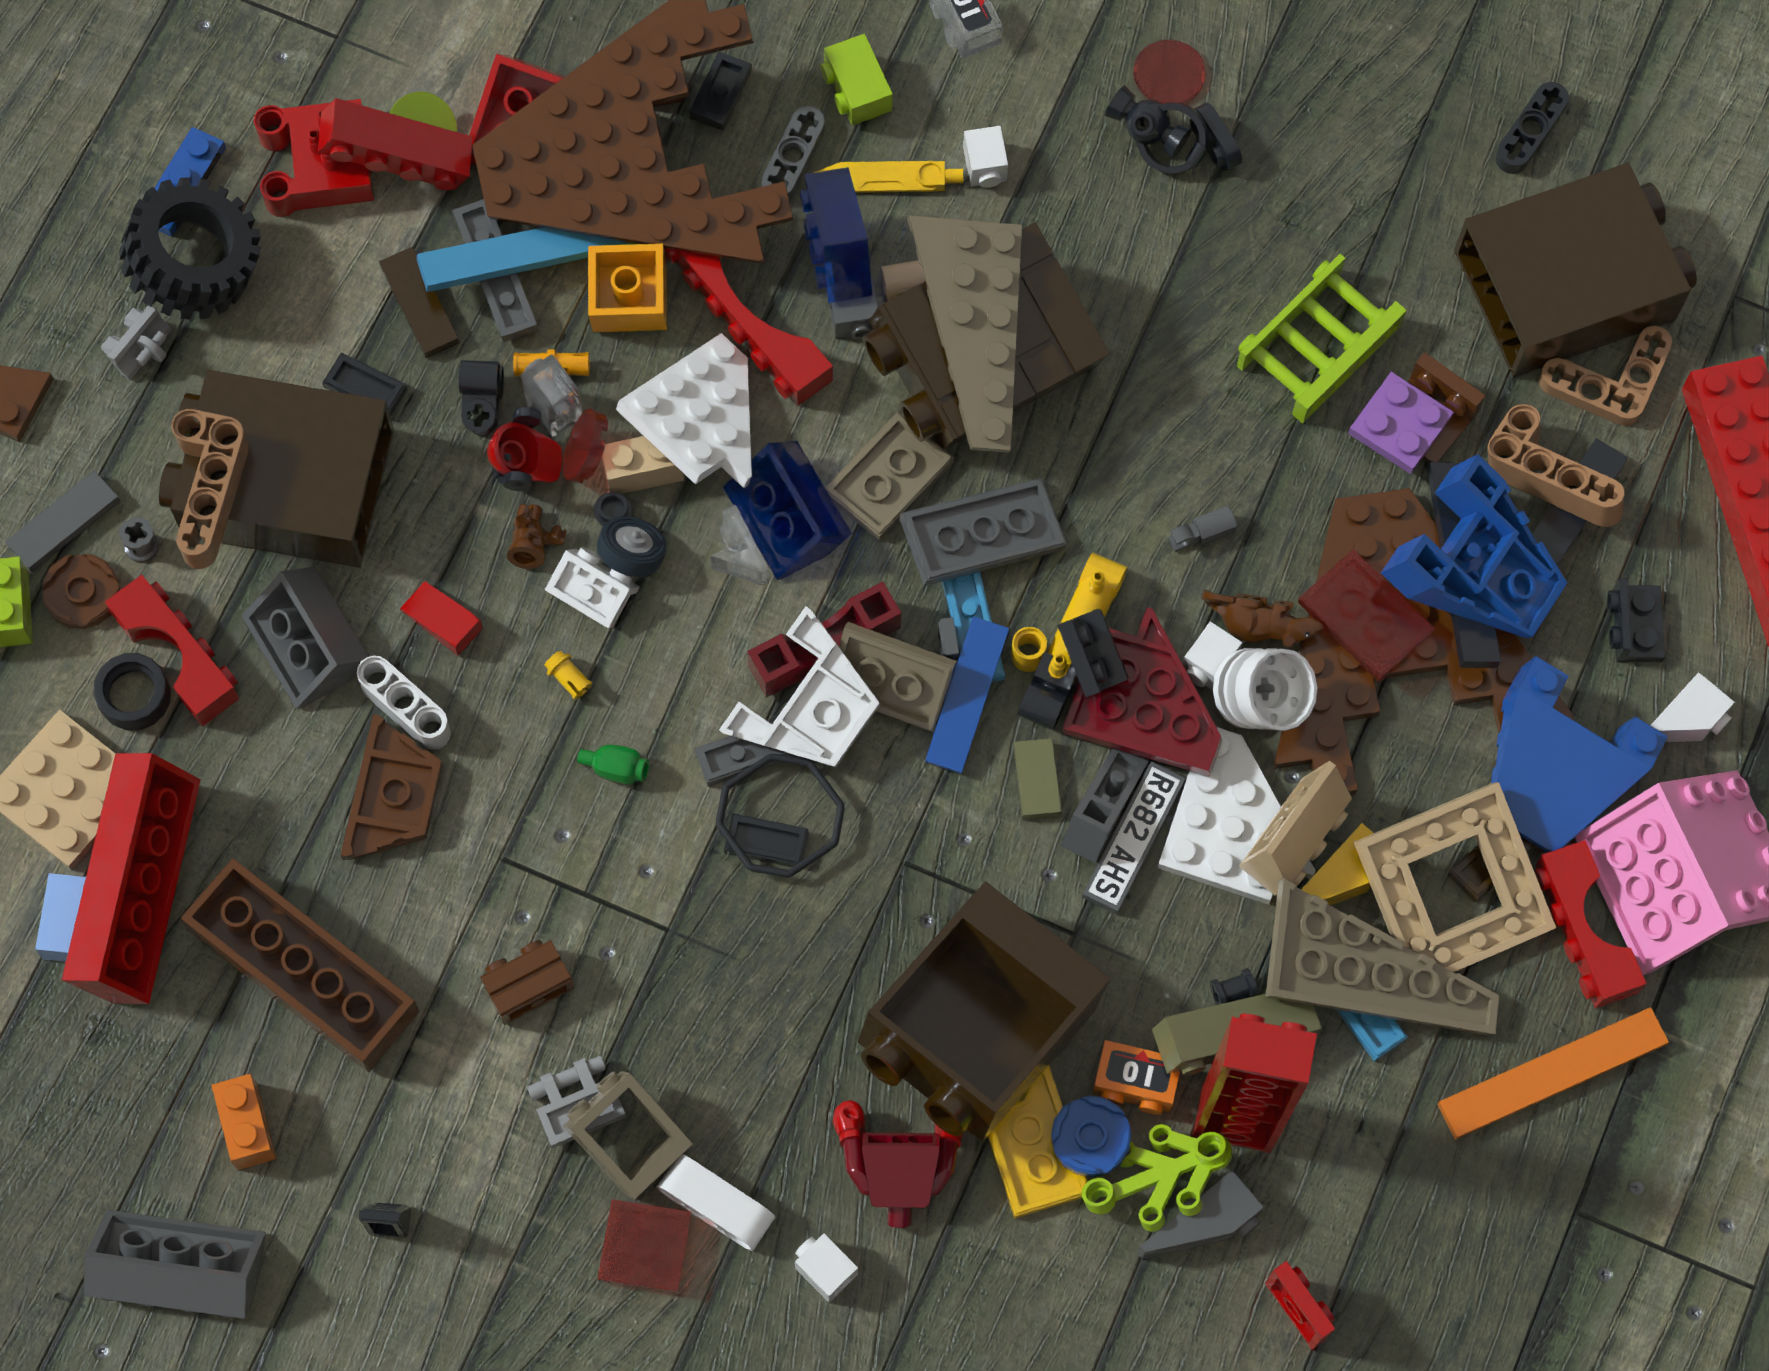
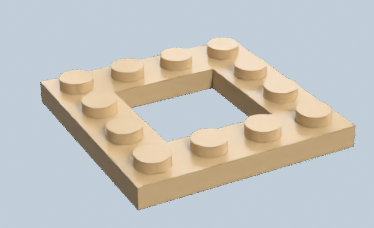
M1499 782L1491 783L1354 841L1390 936L1404 943L1403 946L1416 953L1425 954L1436 960L1435 963L1451 972L1458 971L1556 928ZM1475 836L1502 906L1435 934L1408 863Z

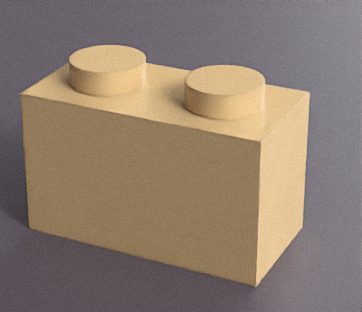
M645 436L600 445L609 492L625 494L684 481L683 472Z

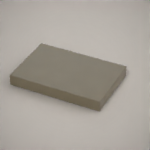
M897 412L823 489V495L880 541L900 520L901 513L909 511L954 463V457L931 438L920 442L908 427L903 415Z
M848 622L844 627L839 648L881 703L876 711L934 732L957 661Z

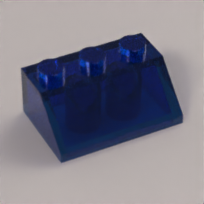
M798 441L768 443L751 459L752 477L748 486L743 488L734 478L723 486L777 580H782L828 556L852 534Z

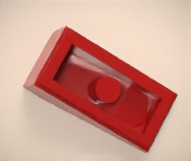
M426 581L400 608V611L457 656L483 629L479 618Z

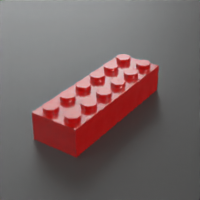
M153 753L115 754L62 976V981L111 1003H150L201 779Z

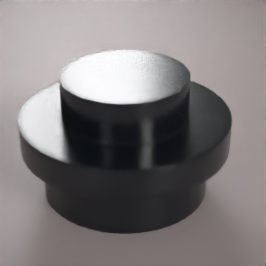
M618 492L603 494L598 498L594 506L597 522L604 526L613 518L631 517V502L625 495Z

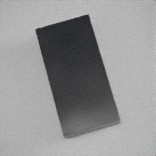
M342 352L322 382L323 387L329 391L386 400L390 416H392L407 391L406 384Z
M732 813L728 830L749 859L794 867L803 860L809 833L808 828ZM726 841L724 854L737 856Z

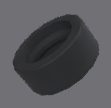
M124 653L111 658L100 668L94 680L93 695L102 715L112 725L124 730H142L154 725L164 716L170 704L171 688L162 668L152 658L140 653ZM143 672L152 679L155 686V694L152 701L144 708L135 712L118 710L110 699V688L113 682L126 673Z

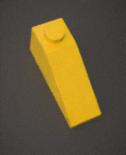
M1361 823L1301 890L1312 896L1316 895L1324 899L1330 906L1368 892L1371 885L1354 841L1371 835L1373 832Z

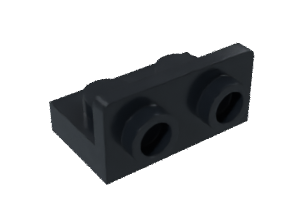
M1619 578L1614 588L1609 590L1607 594L1608 613H1613L1614 626H1611L1609 631L1610 649H1616V662H1663L1665 647L1661 585H1628L1627 578Z
M1101 609L1093 610L1057 625L1085 697L1099 693L1128 679L1127 672Z

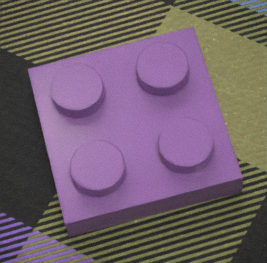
M1390 372L1354 421L1348 434L1409 474H1412L1449 423L1454 412L1393 372Z

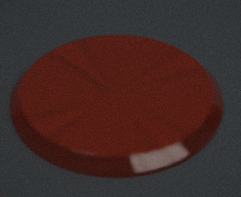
M1161 40L1148 45L1139 53L1134 63L1133 75L1138 89L1148 99L1155 100L1161 104L1166 102L1185 103L1193 99L1202 89L1205 82L1206 69L1199 53L1188 44L1177 40Z

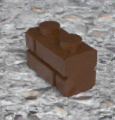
M541 940L529 943L520 950L521 956L509 962L505 958L499 959L485 968L486 974L480 976L482 984L504 1025L575 988L573 980L551 940L544 944Z

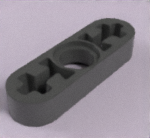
M804 106L794 112L763 174L762 187L778 183L781 177V170L786 172L784 182L787 187L789 200L792 199L824 134V116L819 109L812 106ZM808 120H813L814 127L810 126L808 128L805 140L800 138L802 123L806 124ZM789 148H798L803 152L804 156L798 162H788L784 159L783 153Z

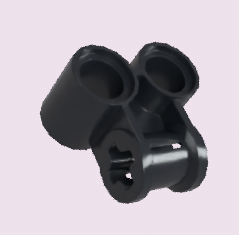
M461 360L459 366V392L462 394V422L466 428L476 435H489L494 432L499 422V404L504 392V367L500 365L499 361ZM479 408H482L490 416L489 420H483L482 426L478 427V424L471 417L472 415H477Z

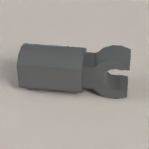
M1226 506L1194 518L1192 524L1181 525L1172 529V536L1169 537V541L1174 552L1183 550L1196 542L1203 545L1236 532V520L1231 509Z

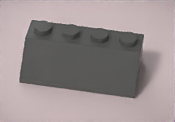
M107 1210L85 1254L84 1296L100 1298L105 1301L115 1300L137 1303L146 1307L158 1306L179 1309L183 1312H200L220 1315L225 1318L245 1319L256 1291L266 1232Z

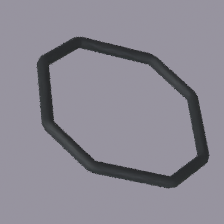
M772 753L767 754L723 785L716 816V827L744 866L751 872L792 877L837 846L840 839L845 806L844 802L813 761L806 758ZM771 761L807 766L837 806L831 841L789 870L752 864L723 824L729 789Z

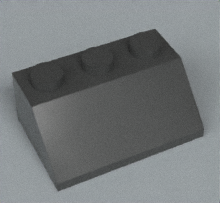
M315 567L281 571L242 615L243 620L296 709L303 708L350 682L357 674V668L361 661L368 657Z

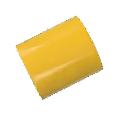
M1024 627L1014 635L1011 660L1017 669L1024 672H1033L1037 669L1047 648V640L1042 631L1034 627ZM1024 644H1032L1039 651L1034 655H1025L1019 650V647Z

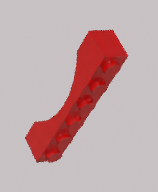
M664 248L668 262L671 264L676 262L684 271L682 275L689 287L694 291L699 289L706 297L705 303L711 313L717 318L722 316L729 324L727 328L733 339L740 345L745 343L751 350L750 356L755 365L762 372L767 370L775 379L773 380L774 386L785 399L790 397L799 406L833 381L832 364L809 338L791 335L771 327L752 314L739 301L727 282L721 267L720 257Z

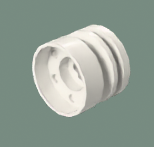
M1244 648L1232 652L1221 662L1214 676L1213 695L1216 707L1223 718L1235 727L1286 731L1298 727L1309 717L1316 703L1317 683L1315 673L1306 658L1295 651Z

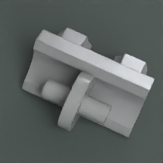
M147 306L144 311L132 308L125 316L124 325L128 329L121 338L115 335L109 336L101 345V349L122 376L129 380L134 377L142 366H145L150 358L162 362L166 357V353L160 346L167 339V335L172 329L160 317L158 310L154 307Z

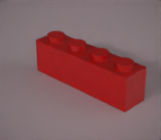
M335 98L321 112L318 153L328 155L335 161H350L365 165L371 171H387L398 174L404 180L427 182L440 190H455L470 177L472 136Z

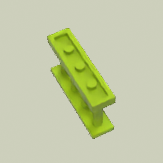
M1341 254L1331 263L1325 260L1312 276L1314 279L1256 336L1253 333L1248 335L1238 348L1240 354L1237 367L1241 371L1255 360L1295 394L1293 398L1296 402L1292 415L1302 424L1402 326L1407 312L1397 301L1387 310L1383 307L1378 309L1339 276L1345 262V257ZM1328 286L1369 320L1368 325L1370 327L1362 335L1359 332L1354 334L1315 300ZM1305 311L1344 344L1343 349L1345 352L1338 359L1333 356L1331 358L1327 357L1291 326L1290 323ZM1278 335L1319 369L1318 374L1320 376L1312 384L1309 381L1304 383L1265 349Z

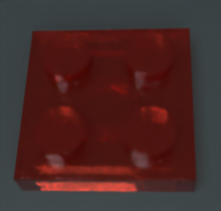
M612 1199L598 1272V1282L678 1294L692 1213L690 1211Z

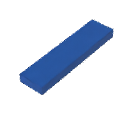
M972 617L925 763L960 775L962 774L1009 631L1008 627Z

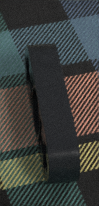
M1547 82L1538 88L1499 145L1496 153V163L1502 171L1509 174H1517L1527 167L1565 111L1569 94L1564 86L1556 82ZM1554 96L1557 98L1556 103H1552L1545 114L1541 111L1545 100ZM1526 121H1535L1542 127V132L1538 135H1530L1524 131L1522 124ZM1519 141L1523 144L1519 157L1511 160L1507 157L1508 153L1513 152Z

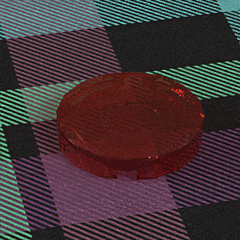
M592 408L585 410L572 428L563 458V474L568 481L582 484L584 482L583 479L588 480L598 467L605 449V441L600 439L601 432H607L608 420L603 412Z

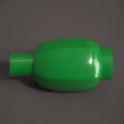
M604 745L596 751L580 749L577 758L578 764L591 766L599 777L625 785H631L636 781L644 782L649 772L650 764L648 759L642 758L637 750L620 745Z

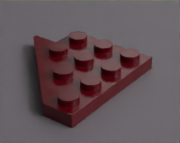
M1147 607L1137 636L1109 628L1127 672L1128 679L1089 697H1085L1079 682L1062 728L1063 733L1210 776L1222 744V737L1152 608Z

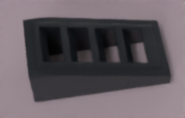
M376 1202L359 1210L358 1219L369 1235L406 1238L409 1234L411 1208L402 1204Z

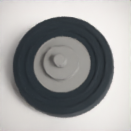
M617 517L609 520L601 529L597 541V551L602 561L616 572L628 576L642 577L653 574L661 566L666 554V540L655 526L635 517Z

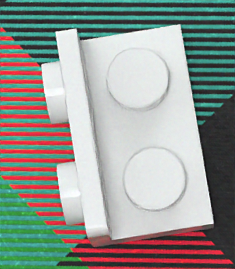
M581 547L580 550H566L545 591L603 626L613 628L630 595L636 594L640 586L631 581L633 576L621 574L600 563V556L590 549Z

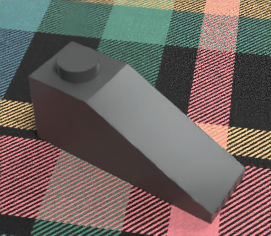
M1112 748L1075 810L1061 846L1096 863L1149 761L1137 755Z
M1231 1170L1200 1196L1203 1206L1198 1214L1185 1216L1179 1213L1139 1247L1137 1254L1141 1259L1227 1241L1237 1233L1243 1238L1261 1223L1257 1217L1264 1207Z

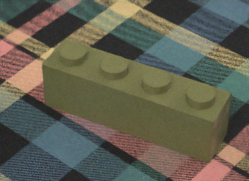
M1266 994L1167 1016L1152 1031L1166 1073L1182 1071L1183 1076H1188L1206 1069L1205 1065L1213 1063L1232 1017L1239 1018L1240 1014H1254L1263 1017L1267 1024L1282 1026L1283 1022H1294L1306 1026L1307 1032L1317 1033L1322 1028L1313 1005L1266 998Z

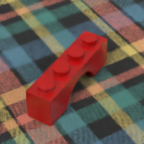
M141 574L107 599L105 604L111 615L133 642L158 639L171 643L181 651L182 669L173 688L182 703L203 727L239 700L234 689L238 682L225 665L218 668L211 660L215 653L202 637L195 640L188 632L192 625L179 609L172 612L166 605L170 598L158 582L155 581L150 585Z
M1586 840L1541 855L1535 865L1534 873L1542 892L1546 891L1551 902L1549 911L1555 926H1561L1565 935L1564 948L1566 955L1571 963L1576 962L1582 976L1579 977V984L1585 998L1591 999L1596 1009L1639 994L1645 987L1646 981L1632 948L1618 947L1603 941L1591 930L1586 921L1584 899L1587 891L1594 886L1601 876Z

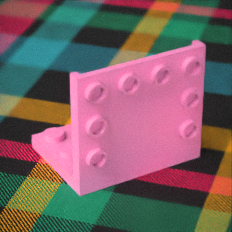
M1738 770L1657 783L1583 829L1575 836L1577 843L1586 840L1601 875L1596 881L1627 947L1632 948L1643 975L1651 974L1725 930L1769 921V832L1766 820L1757 810L1749 794V786L1740 776Z

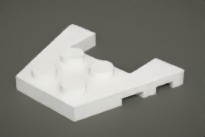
M805 606L786 635L817 656L818 660L773 724L743 703L738 702L719 731L733 737L837 767L881 703L814 612Z

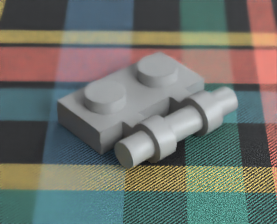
M601 1056L585 1061L584 1058L573 1062L574 1067L553 1076L551 1072L540 1076L541 1081L527 1086L532 1101L546 1095L549 1098L550 1104L540 1107L536 1111L552 1149L574 1140L563 1125L570 1120L567 1114L577 1103L583 1099L589 1102L599 1092L596 1088L599 1083L595 1084L592 1076L606 1070ZM579 1081L581 1082L583 1090L564 1098L561 1097L560 1089ZM619 1098L585 1128L587 1133L626 1118Z

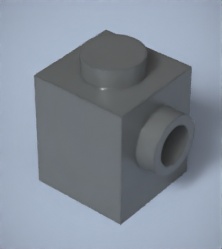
M873 283L829 290V308L835 339L851 336L855 339H863L864 335L874 331L869 320L876 309L884 304L882 295H875Z

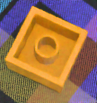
M663 244L588 246V316L593 332L667 330V261Z

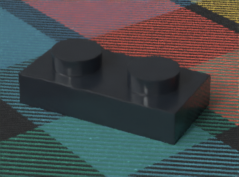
M719 51L689 111L690 118L723 131L752 72V64Z

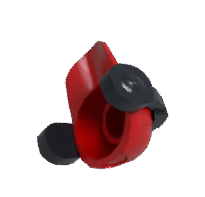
M519 407L515 409L512 422L498 428L489 441L487 457L492 465L493 478L497 479L507 489L527 491L531 488L532 481L552 483L559 478L562 464V449L560 445L532 429L541 423L542 412L532 407Z

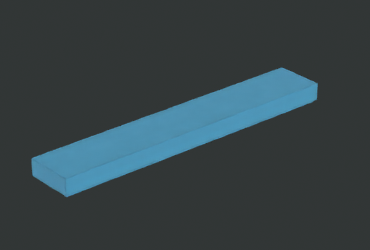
M537 228L417 254V263L426 291L430 292L588 258V246L635 245L637 243Z

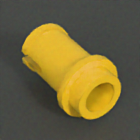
M559 650L545 662L544 666L548 670L546 674L549 677L554 676L570 693L572 698L577 700L587 692L585 688L590 689L593 683L571 662L572 656L569 653L564 654Z

